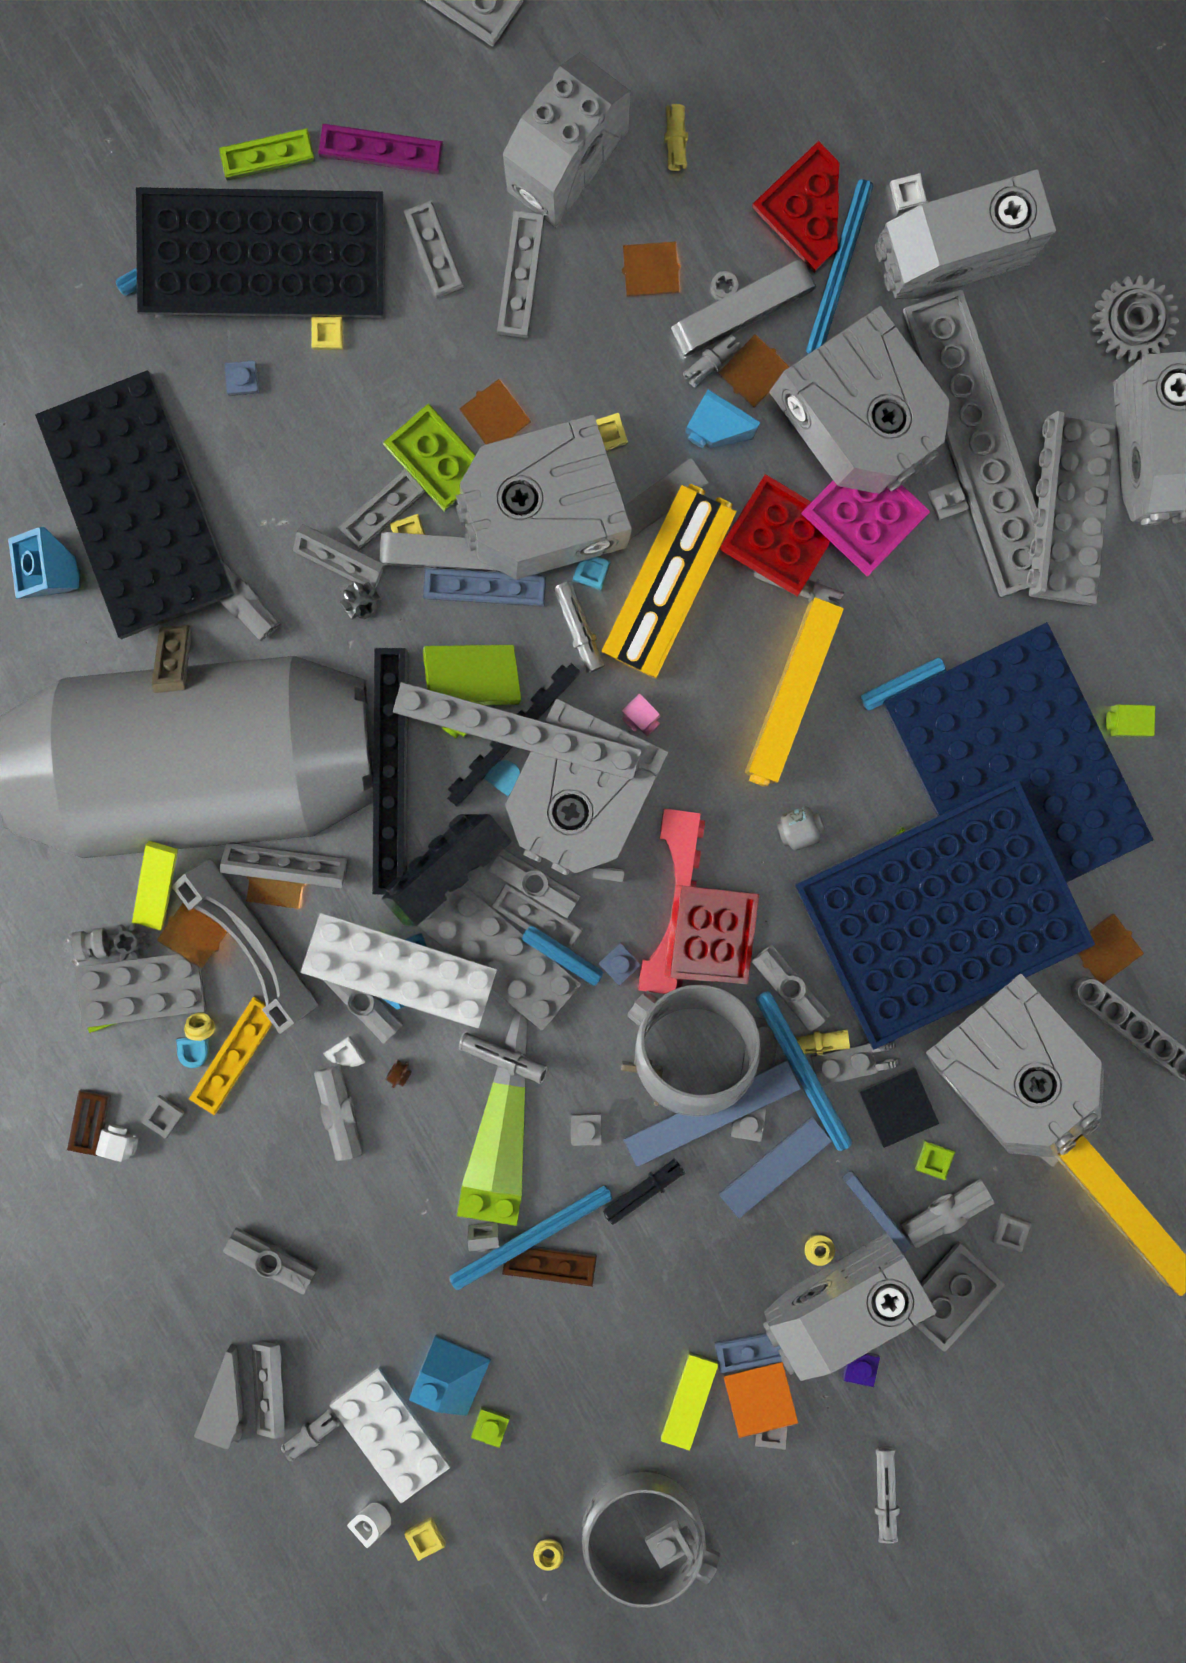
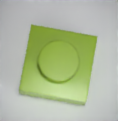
M481 1406L471 1438L500 1448L510 1416Z

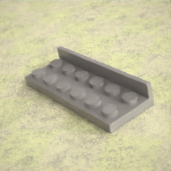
M1057 411L1047 417L1042 428L1045 443L1039 457V465L1042 467L1041 479H1039L1036 487V495L1039 497V502L1033 517V525L1036 527L1035 538L1030 546V555L1033 557L1032 569H1030L1027 576V586L1030 587V597L1093 606L1097 604L1115 425L1064 417V411Z

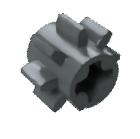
M354 582L343 591L345 599L340 601V604L351 619L359 617L365 620L377 611L375 602L380 601L381 598L369 582L364 585Z
M132 923L128 930H126L124 925H118L119 933L109 936V939L114 941V947L110 949V952L118 951L121 953L120 959L122 961L128 958L129 953H131L134 959L140 958L138 950L148 948V945L143 943V937L147 932L139 933L136 931V923ZM132 936L134 942L130 944L131 946L125 947L123 942L127 940L126 937Z

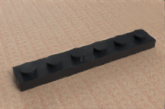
M572 663L567 668L561 665L551 676L554 682L547 690L541 687L530 699L534 704L525 713L521 709L516 715L538 720L580 675V670ZM491 741L489 746L493 749L485 757L480 754L470 764L468 768L472 772L464 780L459 777L449 787L448 791L451 794L447 799L458 807L479 785L491 768L501 761L513 746Z

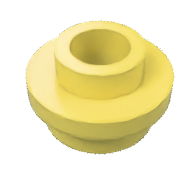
M195 1013L189 1016L184 1026L186 1037L195 1041L205 1040L215 1031L214 1021L205 1013Z
M815 1235L808 1239L804 1251L809 1262L817 1266H823L830 1263L834 1258L835 1246L827 1236ZM818 1246H824L826 1249L825 1253L821 1256L815 1254V1249Z
M544 1539L535 1546L533 1553L534 1561L543 1570H554L563 1561V1548L556 1540ZM550 1549L554 1552V1556L547 1558L543 1555V1552Z

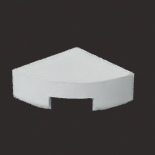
M350 1036L323 1053L328 1060L341 1066L355 1067L366 1062V1059Z

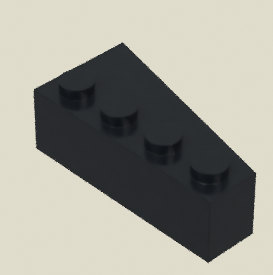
M460 814L449 823L448 826L450 828L443 835L437 836L429 843V850L423 856H419L411 861L407 866L408 871L401 878H396L387 886L386 890L388 892L381 900L403 925L417 927L447 900L445 895L447 891L453 892L461 888L469 881L467 874L470 871L475 870L479 866L484 867L492 860L489 854L498 846L505 849L512 842L490 814Z

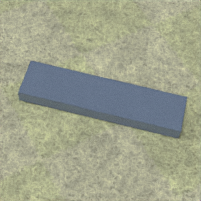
M425 568L423 599L544 607L546 575H531L516 580L500 572Z
M811 1117L721 1191L719 1195L734 1214L741 1218L829 1145L832 1140L814 1118Z
M766 1332L715 1342L720 1373L782 1362V1357L778 1351L781 1349L780 1345L774 1348Z

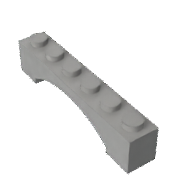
M211 858L185 873L171 886L189 911L194 908L212 918L243 949L251 961L263 989L266 1007L262 1010L279 1034L319 1006L314 1000L312 993L306 989L297 977L292 966L286 962L278 951L276 944L270 940L259 925L256 917L250 913L242 902L240 895L233 890L223 876V873H220V868L214 864Z

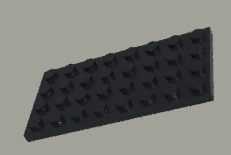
M136 187L137 313L147 315L384 318L383 191Z
M148 370L35 414L118 638L122 640L235 595L154 380Z

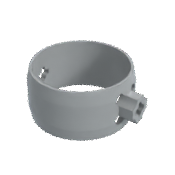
M689 985L672 990L658 999L647 990L636 1000L628 1012L627 1017L640 1026L635 1045V1064L638 1075L650 1096L664 1108L677 1114L692 1117L716 1114L736 1103L754 1082V1076L761 1056L760 1036L753 1016L746 1006L732 994L712 986ZM702 1009L716 1013L728 1020L741 1034L749 1054V1071L736 1085L720 1093L694 1095L682 1092L663 1081L650 1065L644 1046L646 1034L657 1021L675 1011Z
M633 1471L622 1474L605 1484L587 1508L582 1523L584 1560L597 1585L614 1600L633 1607H656L679 1597L690 1587L695 1579L707 1585L713 1579L720 1559V1553L706 1547L700 1510L688 1491L672 1478L653 1471ZM653 1493L667 1497L679 1504L689 1514L696 1526L697 1535L696 1543L693 1547L694 1556L689 1559L687 1558L679 1569L665 1578L651 1582H634L623 1579L603 1566L592 1549L590 1533L599 1515L611 1503L630 1494Z

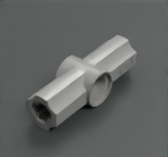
M222 559L235 595L220 601L232 615L242 620L255 637L262 641L271 635L280 623L258 600L260 597L242 578L239 579Z
M505 849L501 850L489 870L524 892L527 896L536 899L566 919L581 897ZM538 875L543 879L544 886L541 891L532 892L528 889L526 881L529 876Z
M772 944L751 961L810 1032L818 1028L830 1016L829 1012ZM789 980H795L798 983V991L793 996H787L783 992V986Z
M323 980L347 1005L349 1011L356 1015L383 1044L403 1026L376 996ZM362 993L368 996L370 1004L367 1009H359L355 1005L354 999L357 994Z
M332 1066L315 1071V1080L321 1099L320 1113L323 1125L329 1131L336 1161L348 1160L362 1155V1147L360 1146L355 1126L357 1122L355 1107L351 1096L347 1094L341 1066Z
M979 1179L953 1195L947 1194L936 1199L928 1206L929 1209L901 1225L914 1248L917 1249L941 1234L946 1235L957 1231L967 1223V1219L995 1203L987 1188Z
M237 1227L223 1253L255 1269L261 1277L272 1278L303 1295L317 1271L311 1266L284 1253L283 1249L279 1246L269 1245ZM263 1256H274L277 1260V1266L273 1268L267 1267L263 1262Z

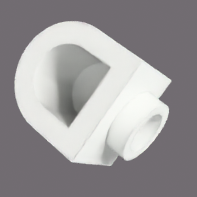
M109 1125L108 1129L101 1130L96 1155L123 1162L129 1159L130 1155L133 1156L135 1154L138 1138H135L133 1134L126 1133L127 1128Z
M370 1503L347 1526L363 1545L369 1548L390 1527L391 1517L384 1506L378 1503Z

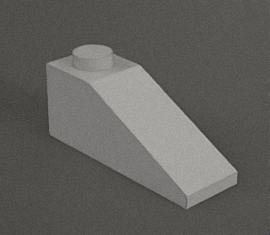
M233 1344L230 1345L225 1353L194 1438L226 1450L230 1448L233 1441L239 1442L245 1427L244 1424L240 1423L244 1410L238 1349Z

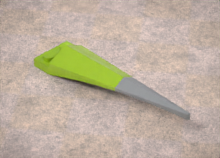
M515 1009L504 1049L514 1053L517 1051L524 1053L526 1058L527 1019ZM508 1060L509 1062L515 1063L516 1065H519V1066H521V1067H523V1068H526L525 1066H522V1065H520V1064H517L516 1062H513V1061H511V1060ZM499 1066L462 1183L457 1216L517 1226L522 1198L525 1077L510 1075L507 1069Z

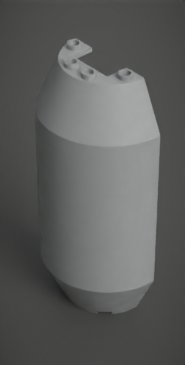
M297 656L188 666L185 690L154 693L151 685L154 669L67 677L0 715V810L4 828L9 829L13 834L81 858L144 853L145 845L148 841L176 849L226 845V843L240 844L313 837L373 803V769H371L366 710H369L366 680Z

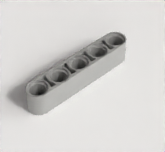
M799 259L686 317L672 326L671 330L684 355L689 356L725 338L727 334H733L804 297L816 289L817 286L803 259Z
M392 532L381 533L379 562L385 566L503 573L479 561L475 550L470 552L466 537Z
M1081 977L1073 982L1071 994L1080 1005L1168 1073L1186 1081V1072L1180 1073L1179 1063L1186 1058V1048L1101 982L1089 977ZM1091 983L1094 988V994L1090 999L1085 1000L1082 996V989L1086 984ZM1115 1002L1118 1006V1012L1114 1017L1109 1018L1106 1014V1008L1110 1003ZM1139 1021L1142 1025V1030L1140 1034L1133 1037L1130 1027L1134 1022ZM1163 1039L1166 1049L1162 1054L1157 1055L1154 1050L1155 1044Z

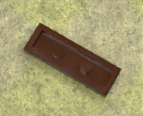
M533 1246L504 1263L502 1274L593 1287L597 1255Z

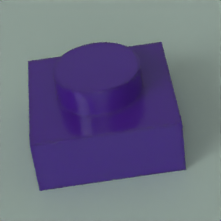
M866 1353L845 1365L843 1380L874 1387L880 1356Z

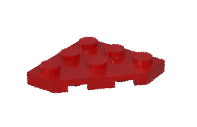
M819 140L752 204V208L803 259L804 263L814 273L838 249V181L840 162Z

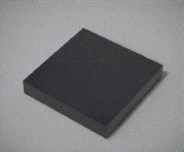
M915 1067L859 1090V1094L883 1148L939 1124Z

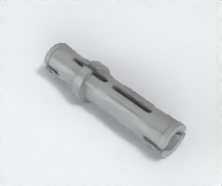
M572 581L556 586L553 589L556 592L575 640L573 646L575 649L578 648L586 672L590 673L604 667L605 664L595 643L597 638L590 631L574 591Z
M468 1032L464 1033L459 1042L458 1049L460 1051H465L507 1069L510 1075H521L538 1084H542L547 1076L548 1066L525 1058V1054L519 1051L516 1053L475 1037ZM480 1048L485 1049V1050H487V1051H490V1052H492V1053H494V1054H497V1055H499V1056H495V1055H493V1054H490V1053H488V1052H486V1051L481 1050ZM508 1060H511V1061H513V1062H516L517 1064H520V1065L525 1066V1067H527V1068H523V1067H521V1066H519V1065H516L515 1063L509 1062Z
M888 1446L876 1448L878 1505L875 1506V1514L878 1515L879 1542L893 1544L898 1542L897 1515L900 1512L899 1506L896 1505L895 1448ZM885 1468H887V1490L885 1487ZM886 1500H888V1522L886 1518Z

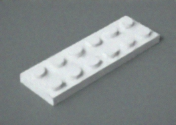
M320 913L300 973L479 1028L497 969Z

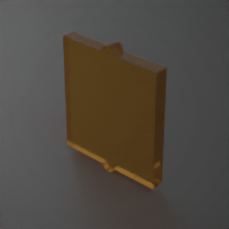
M676 241L623 245L624 267L622 268V274L625 275L627 297L679 293L678 271L681 265L677 263Z
M754 334L718 374L734 388L733 392L735 394L739 393L755 408L789 366L776 354L775 348L770 349Z
M500 379L482 392L477 391L473 399L459 408L485 445L514 437L517 432L531 423Z
M247 876V879H249L247 902L295 909L300 908L302 887H305L306 884Z
M182 903L174 916L168 918L169 923L157 941L203 969L214 951H219V944L228 932L209 916L194 908L189 911L185 904Z
M1114 913L1089 931L1095 945L1077 953L1084 962L1082 966L1088 968L1096 980L1102 984L1106 983L1144 954L1131 937L1132 932L1125 929Z

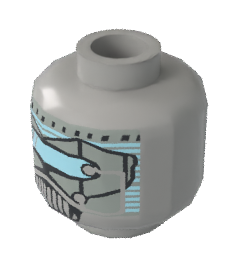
M806 806L784 813L781 823L777 824L785 847L790 845L793 850H800L819 843L821 838L820 831L825 830L820 814H813L812 810Z

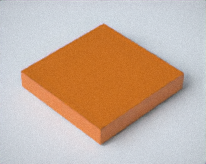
M783 1362L724 1376L739 1438L798 1424Z

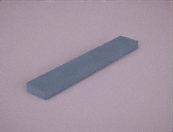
M787 1060L754 1076L755 1080L746 1093L736 1103L721 1112L702 1117L675 1114L625 1138V1144L636 1166L645 1164L800 1090L801 1086L789 1061Z

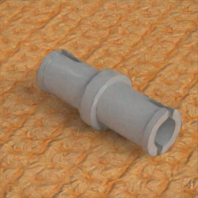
M727 334L711 350L706 349L702 353L703 357L683 372L685 379L691 378L697 372V375L689 381V384L696 388L713 371L718 372L722 369V364L741 349L739 341L727 348L728 345L736 340L732 334Z
M328 1409L326 1413L311 1424L306 1423L301 1427V1432L281 1445L283 1454L293 1447L295 1448L285 1456L289 1461L293 1462L311 1446H318L324 1436L341 1425L338 1417L327 1424V1421L336 1415L334 1411Z

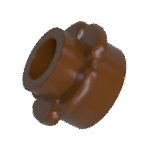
M397 1059L385 1078L386 1081L392 1084V1088H395L398 1084L403 1087L410 1077L412 1071L408 1069V1062L404 1063Z

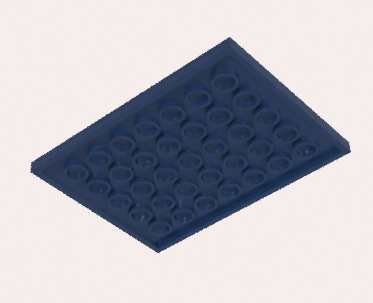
M1048 622L884 701L883 706L936 814H942L1017 778L1066 883L1154 840Z
M1017 778L794 884L873 1050L1003 989L1019 974H1022L1025 978L1095 945Z

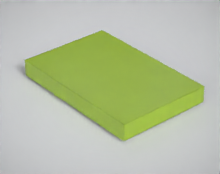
M429 403L383 442L386 449L444 512L457 502L456 495L460 494V482L476 455Z
M514 645L424 646L423 658L427 690L481 705L520 704L521 693Z

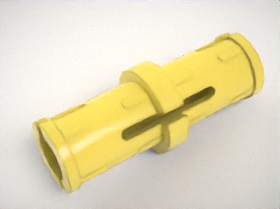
M671 104V106L665 107L667 132L664 134V142L667 143L668 169L680 171L681 165L682 169L687 168L686 142L688 141V132H685V106L682 104Z
M847 1029L829 1033L814 1031L812 1035L795 1037L804 1054L817 1053L818 1056L823 1055V1052L850 1049Z

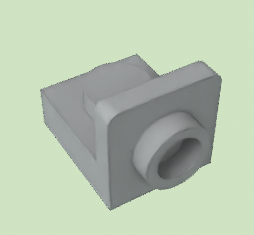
M677 1519L645 1537V1542L660 1569L685 1554L688 1559L694 1556L692 1545L696 1543L689 1528L687 1526L682 1528Z

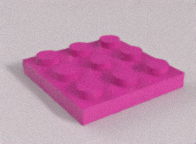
M832 481L801 514L868 577L930 511L903 485L892 492L887 488L878 494L837 486Z

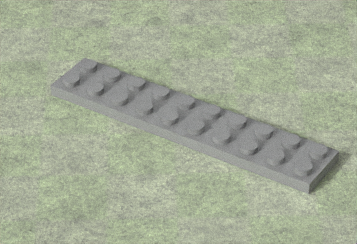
M959 289L906 307L903 313L919 359L950 400L945 437L1001 598L1030 588L1027 586V576L1030 569H1032L1033 557L1030 555V546L1035 538L1036 527L1033 525V517L1037 507L963 289Z

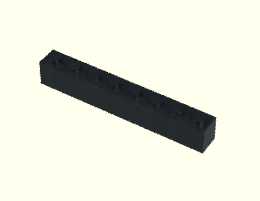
M374 648L372 894L385 895L388 892L386 890L387 886L407 872L408 717L393 713L401 682L408 684V650L406 648Z

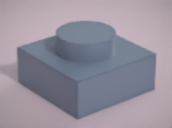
M255 361L225 363L226 387L229 396L259 394L257 363Z
M621 943L598 963L619 986L641 966L638 960Z

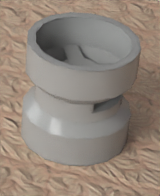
M105 928L94 929L92 933L84 931L72 933V950L77 962L87 961L93 956H96L98 959L110 956V942Z

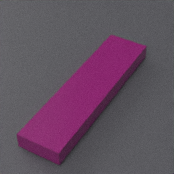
M322 124L318 154L319 157L439 175L444 144L443 141Z

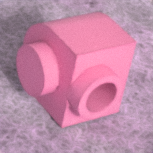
M638 694L622 710L625 713L622 720L634 732L639 728L648 737L660 725L657 720L661 715L641 694Z

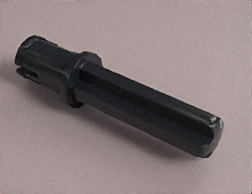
M673 1158L672 1161L654 1174L650 1172L646 1180L604 1209L603 1213L609 1223L612 1225L616 1224L657 1193H664V1188L682 1175H685L686 1173L683 1168H680L679 1162Z

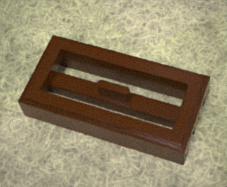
M82 1089L78 1091L67 1147L68 1151L98 1156L96 1155L101 1130L105 1127L111 1095L87 1092V1090ZM85 1099H90L82 1144L79 1146L76 1144ZM97 1101H101L92 1148H89Z

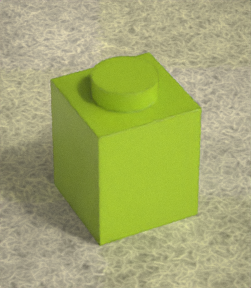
M1120 704L1111 706V711H1108L1106 716V727L1110 730V736L1144 738L1155 736V706Z

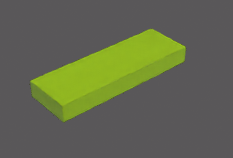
M308 128L219 148L227 181L315 161Z

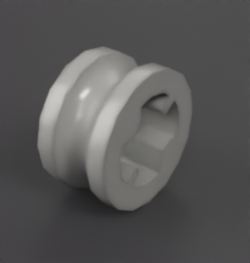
M728 271L717 273L712 279L711 294L718 301L733 294L738 290V279L733 273ZM720 280H724L726 284H732L729 288V293H725L723 289L718 290L716 286L719 287Z

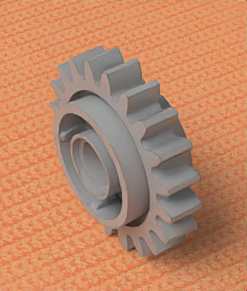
M1139 275L1134 283H1132L1129 276L1125 277L1122 281V286L1119 282L1115 281L1111 285V291L1106 289L1101 294L1104 300H1098L1095 304V307L1100 312H1096L1092 319L1100 321V324L1093 329V332L1103 333V336L1097 342L1098 344L1106 341L1109 343L1106 353L1117 349L1116 359L1118 360L1125 353L1128 354V361L1130 363L1136 359L1137 354L1142 359L1145 354L1160 353L1159 347L1165 349L1169 346L1170 342L1167 338H1172L1177 333L1170 327L1179 322L1178 318L1171 317V314L1178 309V306L1168 305V302L1174 296L1173 294L1165 297L1162 295L1165 289L1164 284L1154 289V278L1150 279L1146 285L1143 284L1142 275ZM1130 313L1139 315L1141 325H1135L1131 322Z

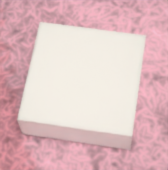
M921 173L890 182L897 213L911 210L928 202Z

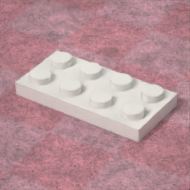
M380 1367L330 1403L331 1409L400 1503H403L450 1468L451 1464Z

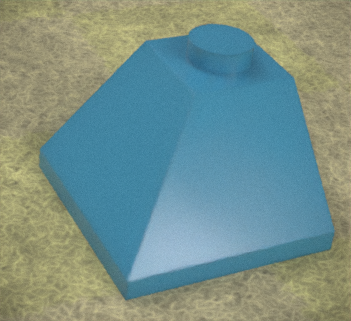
M708 389L689 421L685 433L689 435L688 439L701 448L705 445L709 448H716L752 440L761 422Z
M38 527L8 539L16 599L61 594L80 588V572L77 568L76 557L45 527Z
M435 1335L411 1391L409 1401L438 1413L467 1416L491 1358Z

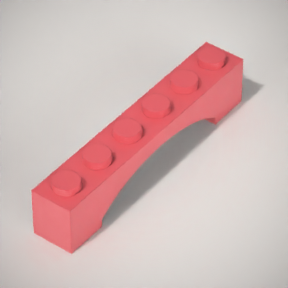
M664 808L659 839H665L669 847L675 870V885L696 887L697 881L691 879L693 868H699L701 851L696 850L697 838L703 839L705 820H700L701 813ZM671 919L666 933L655 952L649 959L642 958L638 984L639 991L648 990L653 993L667 994L676 988L682 987L683 979L664 977Z

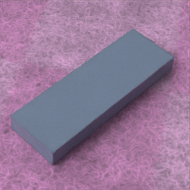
M849 1171L842 1177L895 1244L903 1253L908 1251L912 1247L911 1242L855 1173Z

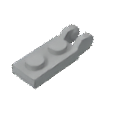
M895 1040L875 1050L871 1048L868 1042L851 1046L850 1049L833 1050L818 1056L817 1054L812 1055L811 1060L814 1073L820 1084L824 1086L878 1073L877 1071L899 1067L900 1061L898 1058H889L875 1063L873 1052L892 1050L896 1047Z

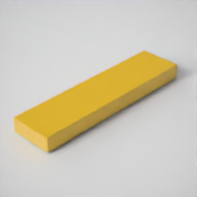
M253 996L189 1100L213 1115L218 1112L272 1026L271 1021L262 1010L266 1007L263 1000Z

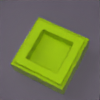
M925 1141L915 1169L946 1180L955 1151Z

